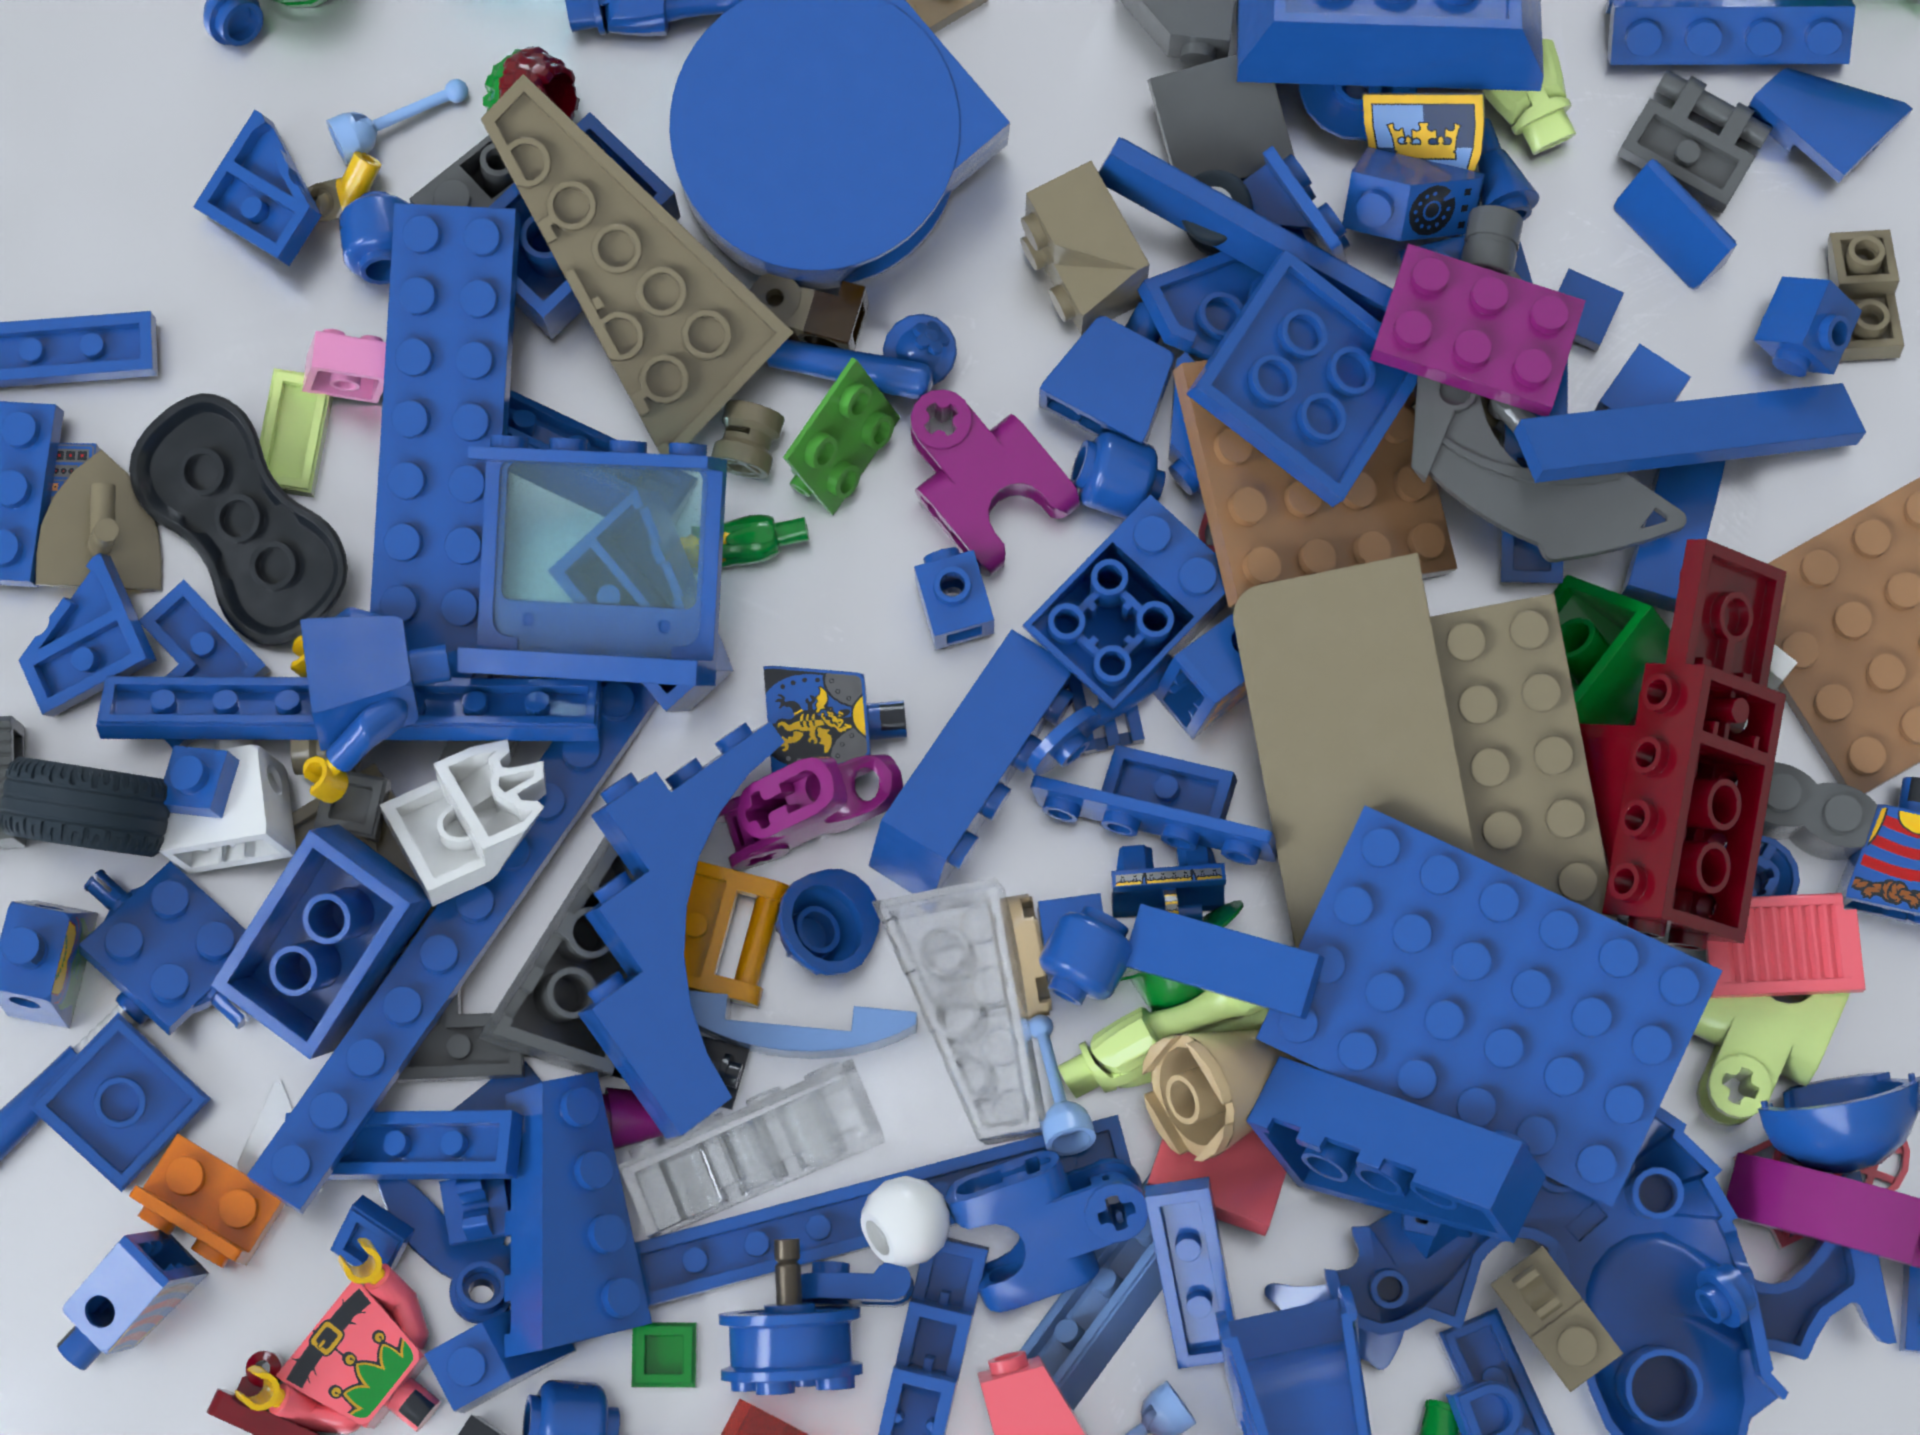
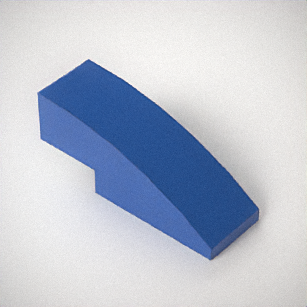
M1726 460L1656 469L1651 490L1684 512L1687 522L1679 532L1635 546L1621 591L1622 595L1674 613L1687 539H1707ZM1653 511L1641 528L1666 522V520Z

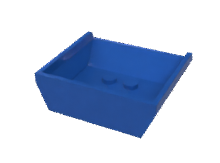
M1238 0L1237 82L1541 91L1544 77L1541 0Z

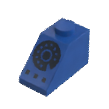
M1367 147L1351 172L1342 224L1345 229L1397 241L1463 235L1466 233L1469 212L1479 206L1485 174Z

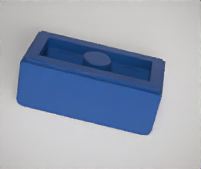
M1653 158L1641 169L1617 198L1613 206L1615 212L1693 290L1698 289L1727 263L1737 246L1732 236Z

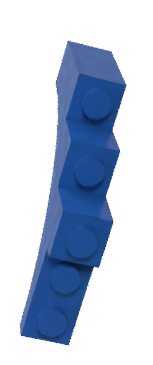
M746 722L735 728L715 743L721 752L720 755L704 766L700 764L697 758H694L665 778L671 790L666 787L657 772L648 775L640 781H637L633 773L630 772L600 793L607 804L591 815L634 878L631 880L626 871L604 884L594 892L600 903L584 915L628 977L624 979L621 973L617 971L587 992L593 1003L580 1011L578 1015L666 1139L684 1135L732 1098L707 1054L691 1007L684 958L686 912L699 856L720 812L749 773L784 743V740L771 722L751 731Z

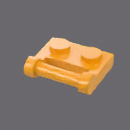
M698 861L686 912L684 958L689 990L728 994L733 1003L754 1008L759 1007L764 989L759 987L758 984L780 901L789 885L776 880ZM738 894L756 900L734 979L717 975Z

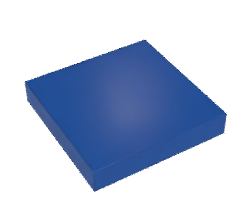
M118 1012L42 1090L28 1107L122 1192L208 1103L211 1097Z

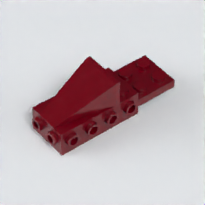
M1687 539L1683 565L1680 571V582L1672 628L1669 634L1666 663L1645 664L1635 725L1579 724L1600 834L1610 868L1602 914L1628 921V927L1652 938H1665V933H1668L1667 944L1698 951H1706L1707 940L1744 944L1786 694L1768 688L1767 685L1787 571L1708 539ZM1748 719L1747 726L1744 729L1745 722ZM1715 904H1716V910H1715L1714 914L1712 915L1713 908H1714V906H1715Z

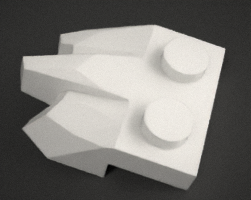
M508 739L473 746L433 763L437 777L436 780L380 804L383 818L432 907L491 881L531 829L544 808L538 802L547 794L544 762L540 761L508 768L511 763Z

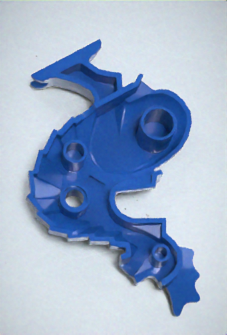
M1659 1107L1613 1208L1546 1177L1517 1238L1529 1239L1546 1249L1623 1352L1620 1357L1586 1381L1602 1423L1611 1435H1747L1748 1425L1752 1417L1776 1399H1786L1789 1393L1771 1374L1774 1368L1769 1351L1802 1360L1808 1359L1816 1339L1829 1317L1850 1303L1856 1307L1861 1320L1877 1341L1885 1344L1897 1343L1879 1257L1817 1240L1800 1264L1783 1280L1772 1284L1756 1280L1743 1252L1737 1229L1732 1222L1737 1218V1215L1715 1179L1722 1169L1684 1133L1687 1124ZM1860 1171L1841 1175V1177L1862 1182ZM1391 1212L1369 1226L1351 1227L1352 1236L1358 1248V1258L1353 1266L1341 1270L1324 1269L1326 1284L1291 1286L1280 1283L1268 1284L1265 1287V1296L1275 1303L1280 1310L1336 1299L1338 1298V1287L1349 1284L1358 1313L1360 1359L1368 1361L1378 1370H1384L1395 1356L1405 1330L1429 1318L1462 1330L1481 1263L1494 1248L1505 1241L1427 1221L1426 1224L1416 1222V1217ZM1724 1263L1731 1264L1749 1282L1756 1297V1306L1748 1312V1319L1741 1326L1731 1328L1723 1322L1719 1324L1714 1323L1699 1307L1695 1297V1291L1698 1289L1696 1277L1697 1273L1705 1267L1713 1266L1718 1268Z

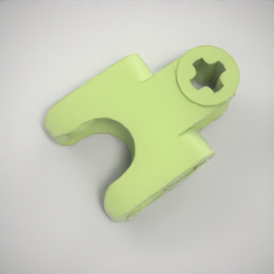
M1850 993L1806 995L1801 1002L1790 1004L1776 1001L1771 996L1710 998L1693 1035L1715 1044L1699 1080L1696 1092L1698 1105L1704 1115L1716 1124L1724 1126L1740 1125L1759 1112L1758 1108L1761 1107V1101L1767 1100L1769 1102L1780 1075L1803 1086H1807L1821 1063ZM1732 1078L1740 1081L1738 1092L1745 1096L1736 1103L1728 1100L1730 1089L1724 1085Z

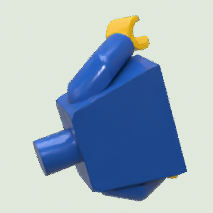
M348 607L335 617L300 620L302 635L294 640L292 646L293 652L300 658L293 661L290 668L300 677H307L311 713L321 751L327 750L326 760L319 756L307 759L303 765V774L306 779L315 783L310 788V794L325 803H334L345 794L349 783L346 772L351 771L372 748L400 728L414 724L419 719L415 687L452 681L446 644L409 650L403 619L396 615L382 616L359 608Z

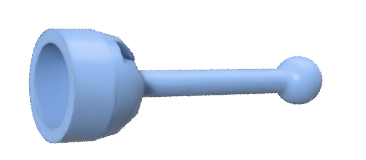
M453 79L446 84L444 90L377 119L371 120L366 115L358 112H347L326 120L327 127L339 155L347 165L355 151L368 154L373 149L376 143L377 131L447 101L460 103L468 96V86L460 79Z
M1038 1014L1031 1018L1028 1029L1030 1034L1038 1039L1054 1104L1049 1108L1042 1122L1044 1142L1047 1151L1057 1152L1059 1156L1075 1155L1087 1150L1095 1142L1094 1126L1091 1117L1084 1107L1076 1102L1066 1100L1050 1039L1053 1023L1048 1016Z
M1165 1381L1151 1391L1143 1400L1141 1409L1142 1423L1125 1435H1181L1197 1422L1168 1381Z

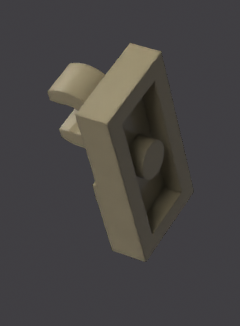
M1543 1246L1490 1283L1570 1392L1623 1354Z

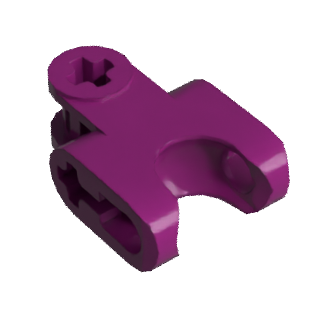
M945 389L932 390L922 395L914 404L911 413V440L916 451L935 472V474L919 485L915 492L927 511L962 553L974 550L982 575L993 576L1004 567L1005 544L995 533L989 520L990 512L998 502L1008 497L1023 496L1035 501L1050 517L1056 519L1068 516L1080 506L1079 496L1074 484L1027 427L1013 414L1008 415L989 430L966 401L955 392ZM935 417L941 423L951 419L952 433L947 436L942 430H937L931 434L930 419Z
M886 754L860 756L837 764L836 760L832 757H810L798 760L751 783L743 790L740 796L728 801L716 820L717 823H727L736 851L728 857L731 868L733 870H744L769 863L788 854L791 849L822 834L844 832L886 812L903 788L901 771L893 758ZM873 770L879 777V788L876 796L866 801L858 796L855 779Z

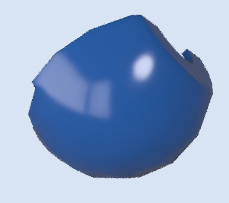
M1890 1072L1829 1078L1810 1082L1807 1086L1800 1084L1790 1087L1783 1092L1784 1108L1773 1107V1103H1768L1767 1100L1761 1101V1107L1758 1108L1770 1142L1783 1156L1802 1167L1837 1174L1856 1172L1882 1164L1906 1142L1920 1111V1076L1915 1077L1914 1073H1909V1079L1890 1078Z

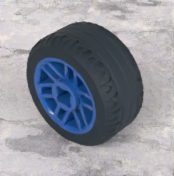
M20 756L9 763L0 805V827L5 835L154 857L160 853L159 850L164 842L163 836L166 834L170 811L163 803L166 800L168 788L164 783V779Z

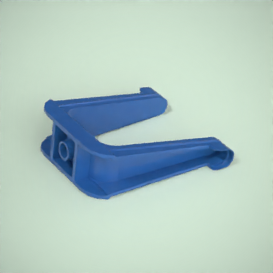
M1349 1284L1338 1287V1298L1247 1318L1228 1321L1225 1310L1215 1312L1236 1425L1243 1431V1435H1372L1360 1359L1358 1313Z

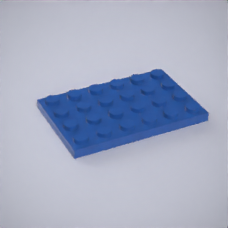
M1365 805L1298 949L1316 953L1325 958L1307 1019L1304 1020L1269 1009L1256 1039L1329 1074L1493 1132L1501 1130L1512 1133L1529 1145V1152L1546 1177L1613 1208L1723 970Z

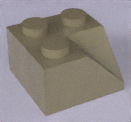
M1092 161L1026 193L1025 216L1021 218V224L1026 236L1020 238V242L1031 266L1036 271L1044 267L1054 287L1048 290L1057 313L1064 322L1073 319L1082 335L1100 315L1114 319L1134 309L1139 302H1143L1137 290L1142 282L1148 279L1150 264Z

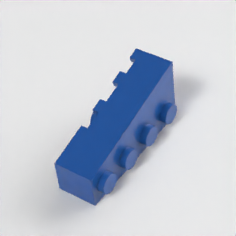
M1011 629L881 819L868 865L870 868L931 905L954 868L956 867L960 870L978 843L979 837L976 834L985 819L993 821L1008 799L1012 789L1007 787L1017 769L1023 773L1028 770L1027 760L1042 741L1037 737L1047 722L1056 726L1075 697L1074 693L1067 690L1073 674L1049 651Z
M1281 1056L1278 1058L1246 1120L1298 1187L1511 1243L1515 1242L1546 1178L1545 1173L1529 1152V1145L1512 1133L1501 1130L1493 1132Z

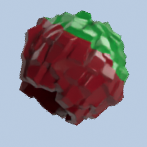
M532 46L525 49H515L511 55H507L501 62L493 65L492 73L488 75L485 82L488 94L483 97V106L487 108V111L524 74L573 121L575 117L574 111L578 110L580 99L576 96V87L574 86L575 75L572 70L565 67V63L561 59L549 55L541 47Z

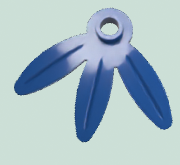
M377 1180V1186L386 1210L415 1229L408 1245L435 1270L452 1279L449 1297L454 1311L464 1320L475 1324L508 1311L511 1303L504 1302V1276L511 1274V1242L509 1245H505L506 1237L451 1246L449 1245L445 1216L428 1197L408 1180ZM480 1285L487 1286L494 1295L485 1303L475 1302L469 1295L474 1287Z

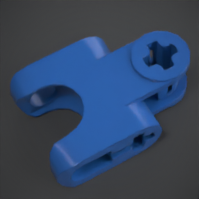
M1050 1150L1031 1153L969 1174L954 1181L948 1188L945 1196V1202L950 1215L960 1227L969 1230L997 1224L1007 1226L1019 1234V1240L1011 1251L985 1264L982 1280L978 1285V1290L985 1306L991 1311L999 1313L1013 1310L1086 1284L1099 1273L1100 1269L1094 1251L1118 1242L1128 1241L1135 1237L1145 1227L1148 1218L1140 1176L1136 1169L1125 1160L1116 1158L1100 1159L1092 1164L1065 1172L1059 1154ZM1105 1177H1109V1180L1103 1181ZM1117 1195L1119 1202L1109 1205L1107 1198ZM1123 1218V1222H1122V1223H1118V1222H1117V1220H1120V1219Z

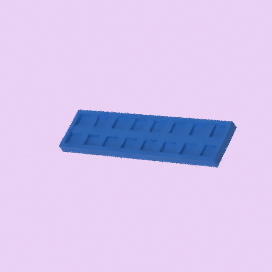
M394 203L370 612L382 616L396 615L403 619L409 650L446 644L451 678H493V674L457 672L458 647L476 648L486 469V461L468 459L467 457L468 446L490 447L491 435L508 434L521 212L510 208Z

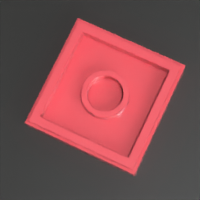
M1254 1130L1222 1154L1203 1162L1193 1161L1197 1156L1190 1152L1181 1155L1170 1149L1162 1138L1147 1185L1209 1177L1217 1219L1263 1236L1266 1235L1286 1171Z

